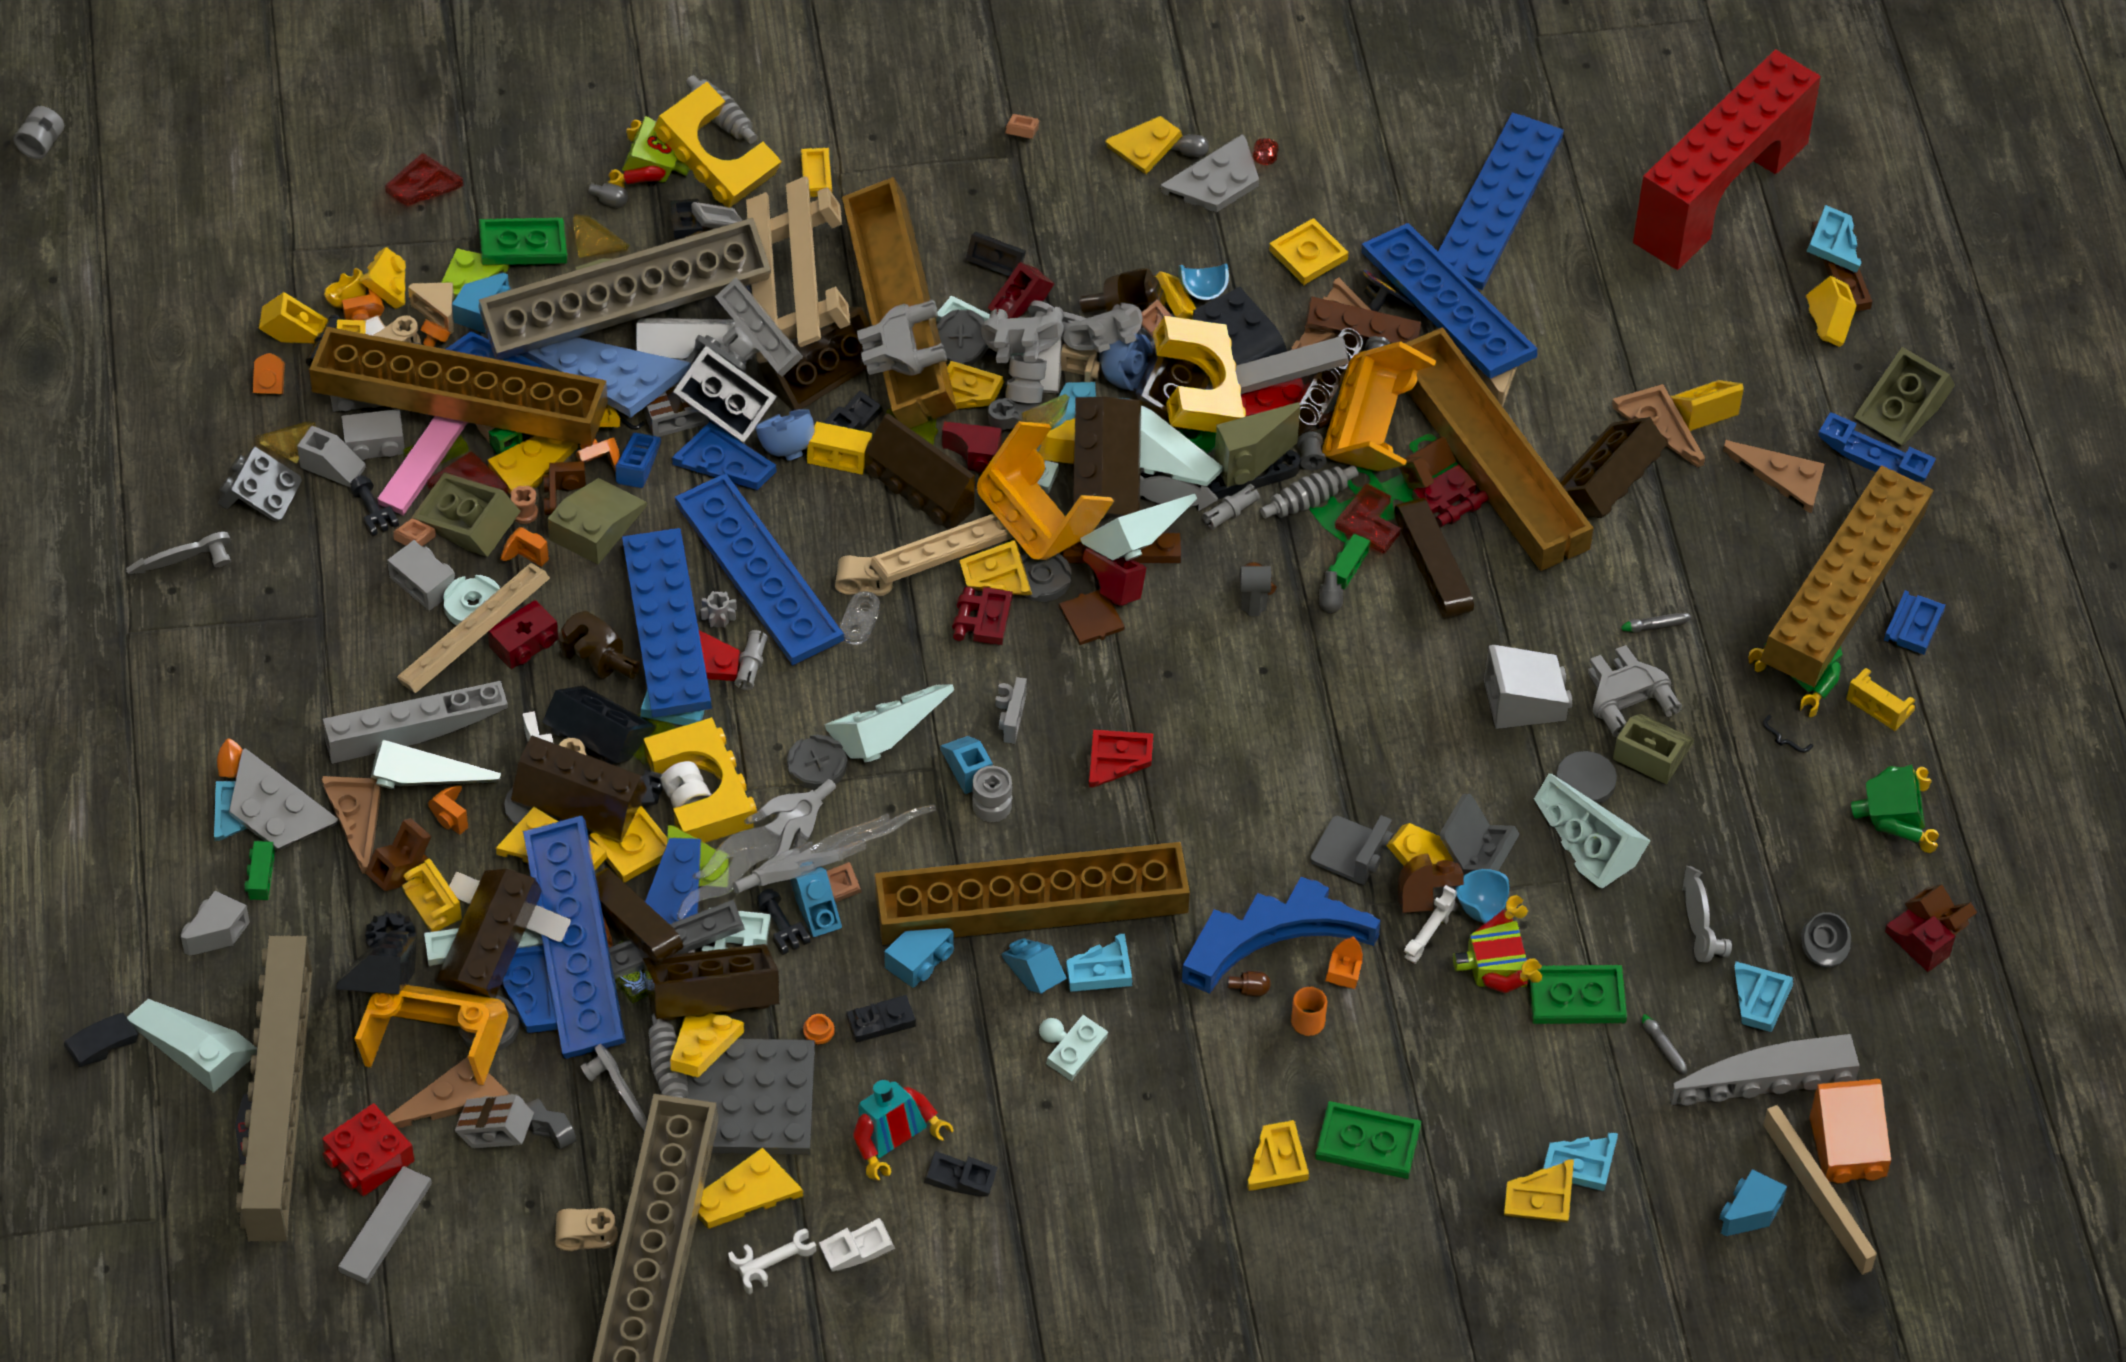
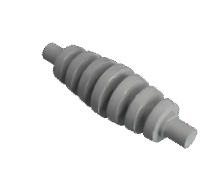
M694 75L690 76L686 83L692 88L691 92L705 82H708L725 100L720 114L711 121L736 139L744 138L748 143H754L757 140V135L752 131V122L746 117L737 103L709 81H699Z
M1337 466L1331 468L1330 471L1324 470L1320 474L1314 473L1309 475V477H1302L1298 482L1292 483L1289 488L1286 487L1281 490L1280 494L1276 493L1273 495L1271 503L1260 508L1261 515L1265 519L1274 514L1282 518L1288 516V513L1295 514L1299 510L1304 511L1308 510L1309 507L1314 508L1320 502L1323 503L1328 500L1329 496L1336 495L1338 490L1342 491L1347 488L1348 480L1357 477L1358 471L1355 466L1344 470Z
M653 1014V1026L649 1029L652 1071L662 1095L685 1098L689 1095L687 1074L670 1070V1058L678 1039L670 1023H666L663 1019H656Z

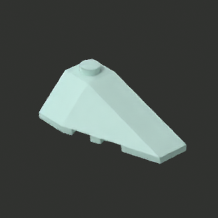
M1141 406L1140 468H1145L1144 473L1154 475L1155 471L1171 474V477L1175 480L1208 486L1223 471V466L1152 410Z
M1191 494L1118 517L1081 537V542L1111 560L1125 557L1126 561L1135 559L1142 555L1141 549L1152 544L1197 497L1195 494Z
M953 684L934 685L901 697L903 703L899 700L881 703L875 706L876 710L861 714L859 711L825 724V728L833 739L840 742L843 746L842 749L850 758H863L864 762H870L879 759L881 752L891 749L954 691Z
M382 740L377 747L371 778L376 779V784L381 787L394 789L395 785L419 786L497 782L500 779L501 773Z
M1548 774L1534 798L1550 826L1555 827L1560 835L1561 843L1565 850H1569L1576 861L1574 864L1578 871L1599 888H1604L1634 868L1650 842L1648 838L1631 825L1553 774Z
M147 999L127 1017L135 1030L213 1093L251 1060L252 1055H257V1047H254L252 1043L237 1031Z

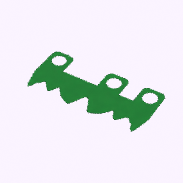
M1426 434L1410 442L1409 447L1414 453L1418 450L1420 442L1426 440L1432 442L1437 438L1432 434ZM1455 461V463L1451 464L1447 468L1433 475L1432 478L1434 479L1435 477L1457 466V462ZM1358 467L1356 468L1358 473L1367 474L1370 482L1367 486L1357 487L1352 483L1351 479L1348 480V487L1356 496L1342 503H1339L1334 496H1329L1328 503L1325 506L1309 507V510L1327 531L1345 543L1347 540L1345 536L1347 526L1365 528L1364 517L1377 521L1394 520L1393 500L1397 499L1402 502L1414 500L1412 492L1416 488H1408L1402 473L1380 483L1370 469Z

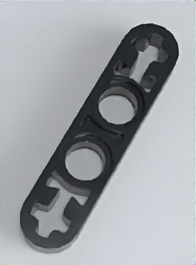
M1288 450L1266 469L1268 473L1264 476H1258L1245 484L1226 487L1221 474H1219L1207 487L1211 488L1210 490L1218 497V500L1227 495L1232 496L1248 484L1253 485L1254 489L1284 481L1295 477L1299 473L1300 456L1293 450Z

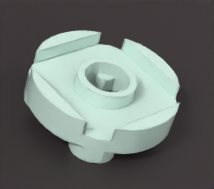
M475 575V578L466 580L464 576L454 580L444 592L445 615L452 623L458 625L500 589L499 585L491 578L483 575ZM479 599V604L468 605V600L474 601Z

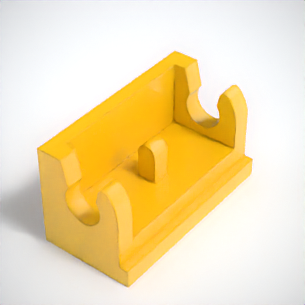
M816 422L814 426L815 433L808 444L807 463L863 475L865 469V450L872 439V433Z
M1865 668L1850 682L1846 700L1896 731L1914 712L1915 706L1912 704L1915 702V699L1909 697L1902 701L1871 681V677H1869L1871 671Z
M430 858L425 860V863L404 874V878L408 882L402 885V890L431 932L439 931L462 919L460 901Z

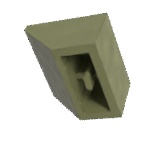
M1638 714L1629 718L1618 735L1613 759L1667 785L1694 743V739L1647 716Z

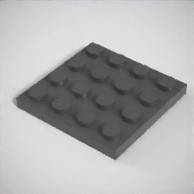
M737 1039L699 1078L687 1075L689 1095L685 1098L717 1103L719 1122L712 1153L754 1154L761 1148H764L768 1154L810 1155L815 1040Z

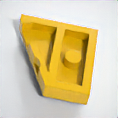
M1159 116L1110 137L1105 143L1110 150L1144 174H1147L1182 137V132Z
M386 247L377 252L374 261L367 267L368 273L361 276L360 282L392 307L398 309L405 305L406 265L401 256L396 255Z
M950 361L947 367L957 409L990 406L995 401L1004 384L1003 376L961 363Z
M1569 1159L1556 1166L1544 1168L1526 1177H1520L1507 1182L1504 1216L1568 1223L1574 1160Z

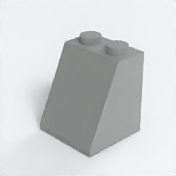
M1489 645L1484 683L1496 729L1566 721L1568 708H1572V695L1570 690H1565L1564 666H1559L1557 655Z

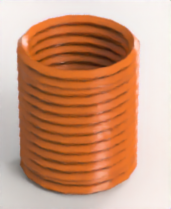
M1304 987L1295 993L1291 1023L1298 1033L1310 1036L1321 1032L1324 1028L1327 997L1323 991L1315 987ZM1309 1009L1315 1011V1013H1308L1302 1010Z

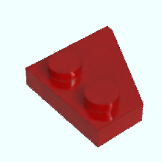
M699 630L707 679L735 681L739 671L740 650Z
M1093 730L1089 787L1094 788L1150 767L1152 763L1153 734Z

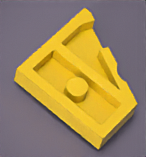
M1015 540L959 560L967 587H971L976 591H983V587L1013 591V594L1032 595Z
M1411 823L1402 825L1386 845L1403 866L1412 858L1427 853L1432 864L1442 860L1454 861L1441 841L1440 836Z
M1294 1120L1264 1125L1255 1153L1252 1171L1248 1179V1191L1308 1181L1309 1172Z

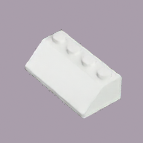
M640 318L637 322V351L686 361L694 350L696 337L701 335L705 338L706 335H709L721 344L719 348L729 354L728 345L725 347L722 340L723 336L733 328L735 322L734 319Z

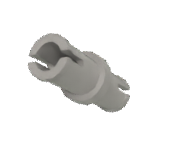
M1248 484L1233 496L1227 495L1222 499V503L1203 514L1205 524L1207 525L1211 522L1208 527L1214 530L1229 518L1238 517L1243 509L1260 499L1258 491L1255 489L1251 492L1254 486Z
M759 630L749 632L745 651L739 657L741 665L734 683L739 688L743 681L741 688L743 690L753 689L757 670L763 664L762 653L768 637L763 633L761 639H759L761 633Z

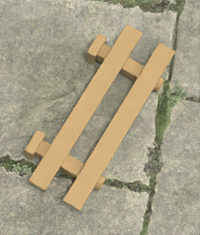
M806 176L786 184L788 212L770 219L769 196L766 192L746 200L747 219L754 218L771 269L769 279L752 284V295L789 340L797 337L800 347L820 340L821 327L836 322L840 329L850 325L849 304L836 287L826 290V300L818 302L812 231L813 227L828 222L831 228L842 225L841 207L828 187L817 191L818 200L810 203L809 180ZM790 237L795 312L777 319L772 244ZM761 352L756 353L759 364L767 361Z

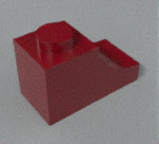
M1020 262L990 303L988 309L991 311L997 309V314L999 309L1005 310L1008 319L1019 318L1028 310L1031 302H1043L1055 284L1037 268Z
M944 421L942 448L952 450L961 455L968 463V470L984 472L1001 447V428Z
M1091 548L1084 550L1083 561L1097 575L1101 587L1100 594L1111 599V602L1117 605H1127L1129 602L1141 599L1147 567L1133 559L1126 561L1125 557L1111 560Z
M1909 909L1888 923L1885 932L1927 972L1950 957L1956 937L1935 916L1926 920L1915 915Z

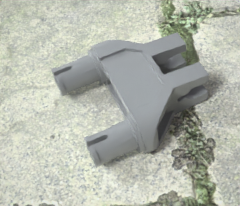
M933 299L910 307L905 304L895 306L884 316L879 324L857 331L860 344L862 343L864 350L861 353L864 365L867 366L869 375L891 369L906 375H916L921 373L924 367L947 361L942 343L921 350H917L915 344L914 324L938 317L937 307Z
M1120 303L1121 306L1115 305L1112 311L1081 321L1067 320L1068 323L1062 322L1064 326L1062 338L1073 349L1096 350L1099 353L1109 350V345L1118 340L1128 344L1137 341L1135 334L1142 325V312L1133 304Z
M1049 307L1046 314L1042 317L1008 319L1005 310L999 309L997 314V309L991 311L989 319L983 322L981 335L985 343L997 352V363H1007L1012 353H1024V362L1036 361L1039 352L1053 346L1061 338L1064 330L1062 323L1064 312L1060 307H1055L1054 312L1053 307Z
M1627 645L1615 650L1618 656L1613 662L1617 668L1615 671L1611 670L1601 655L1590 659L1592 668L1588 669V674L1598 689L1593 713L1597 718L1605 721L1614 737H1618L1619 732L1622 731L1627 723L1619 711L1621 709L1650 698L1657 700L1667 717L1672 716V712L1675 715L1682 709V704L1670 689L1671 680L1656 667L1638 662Z

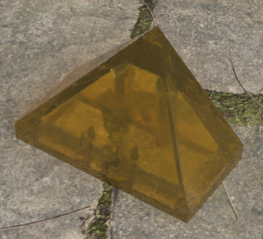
M574 215L573 225L579 258L628 250L630 245L591 216Z
M1064 394L1022 412L1023 422L1045 423L1053 428L1066 414L1070 397Z
M309 420L255 437L258 443L297 464L299 460L297 446L310 427H316L314 421Z

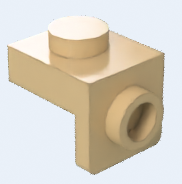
M1063 344L1061 351L1062 371L1085 375V382H1092L1093 379L1099 378L1101 362H1097L1096 350H1076L1067 344Z

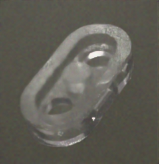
M862 591L856 593L851 598L840 624L845 642L858 645L868 640L880 613V601L874 593Z

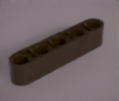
M1346 328L1336 337L1343 336L1348 361H1350L1355 354L1359 353L1363 341L1356 330ZM1348 364L1309 376L1294 402H1298L1300 405L1298 437L1303 433L1309 432L1319 422L1340 386Z
M1423 497L1396 504L1394 506V513L1397 524L1441 616L1446 619L1472 612L1474 610V601L1471 591L1426 499Z
M605 868L595 874L603 916L653 963L658 965L684 948L683 942L676 930L610 869Z

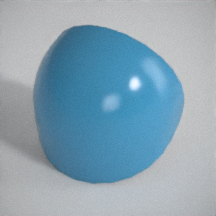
M1227 264L1203 269L1184 268L1183 265L1178 266L1179 280L1182 287L1195 298L1202 300L1214 299L1221 295L1227 287L1229 280Z
M1491 869L1469 872L1463 876L1464 885L1456 886L1457 897L1464 911L1471 918L1481 923L1488 922L1500 911L1504 910L1509 896V880L1507 876Z

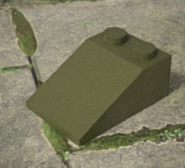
M1902 347L1864 401L1854 419L1898 445L1903 446L1937 412L1955 384L1950 374Z
M1298 402L1216 425L1214 460L1223 466V471L1220 474L1226 487L1236 484L1241 485L1254 480L1297 444L1300 405Z
M444 472L411 518L435 528V533L465 550L488 557L521 511L503 490Z
M597 478L566 497L548 517L549 540L599 565L647 507V502Z

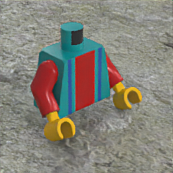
M880 1080L873 1086L874 1093L861 1101L858 1106L859 1118L853 1132V1138L863 1159H867L869 1162L866 1167L867 1176L872 1180L880 1181L877 1174L878 1168H880V1172L884 1176H890L891 1168L887 1163L879 1162L878 1159L927 1128L926 1122L929 1121L931 1124V1135L940 1140H944L939 1135L940 1127L944 1125L945 1129L953 1133V1127L950 1123L937 1118L936 1114L938 1112L922 1093L911 1087L902 1088L897 1082Z

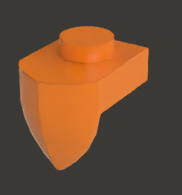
M367 287L368 295L342 300L344 319L364 321L376 315L380 317L384 311L381 297Z
M267 353L255 360L253 393L284 394L285 363L281 358Z
M614 438L599 443L594 439L592 446L580 445L581 450L576 453L578 461L586 463L607 455L616 473V464L620 459V453Z
M519 527L507 539L501 553V560L508 561L517 554H520L542 567L549 560L547 541L541 535L533 534Z
M230 738L226 739L219 750L217 767L220 777L236 778L243 749Z
M452 786L439 792L428 802V805L444 828H451L461 835L468 828L466 810L454 801L460 794L462 786Z
M1355 937L1347 938L1335 947L1329 961L1325 981L1338 986L1356 988L1363 953Z

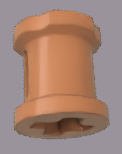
M530 486L514 488L511 491V500L521 511L515 521L521 524L535 521L538 516V508L534 504L536 502V491Z

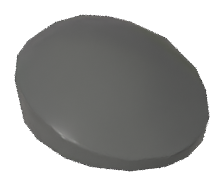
M1822 912L1812 916L1804 924L1801 932L1802 948L1808 958L1817 965L1823 967L1840 965L1850 951L1851 934L1849 926L1844 919L1834 913Z

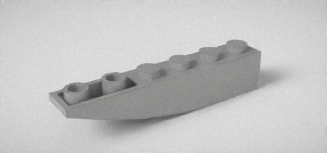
M501 681L324 718L325 741L331 763L333 764L375 754L382 740L409 746L451 733L508 708V703Z
M1851 1034L1790 1041L1751 1050L1700 1069L1673 1084L1670 1102L1671 1105L1682 1104L1689 1106L1702 1101L1713 1100L1720 1102L1734 1097L1752 1098L1766 1093L1783 1094L1790 1090H1815L1818 1084L1856 1081L1860 1065Z

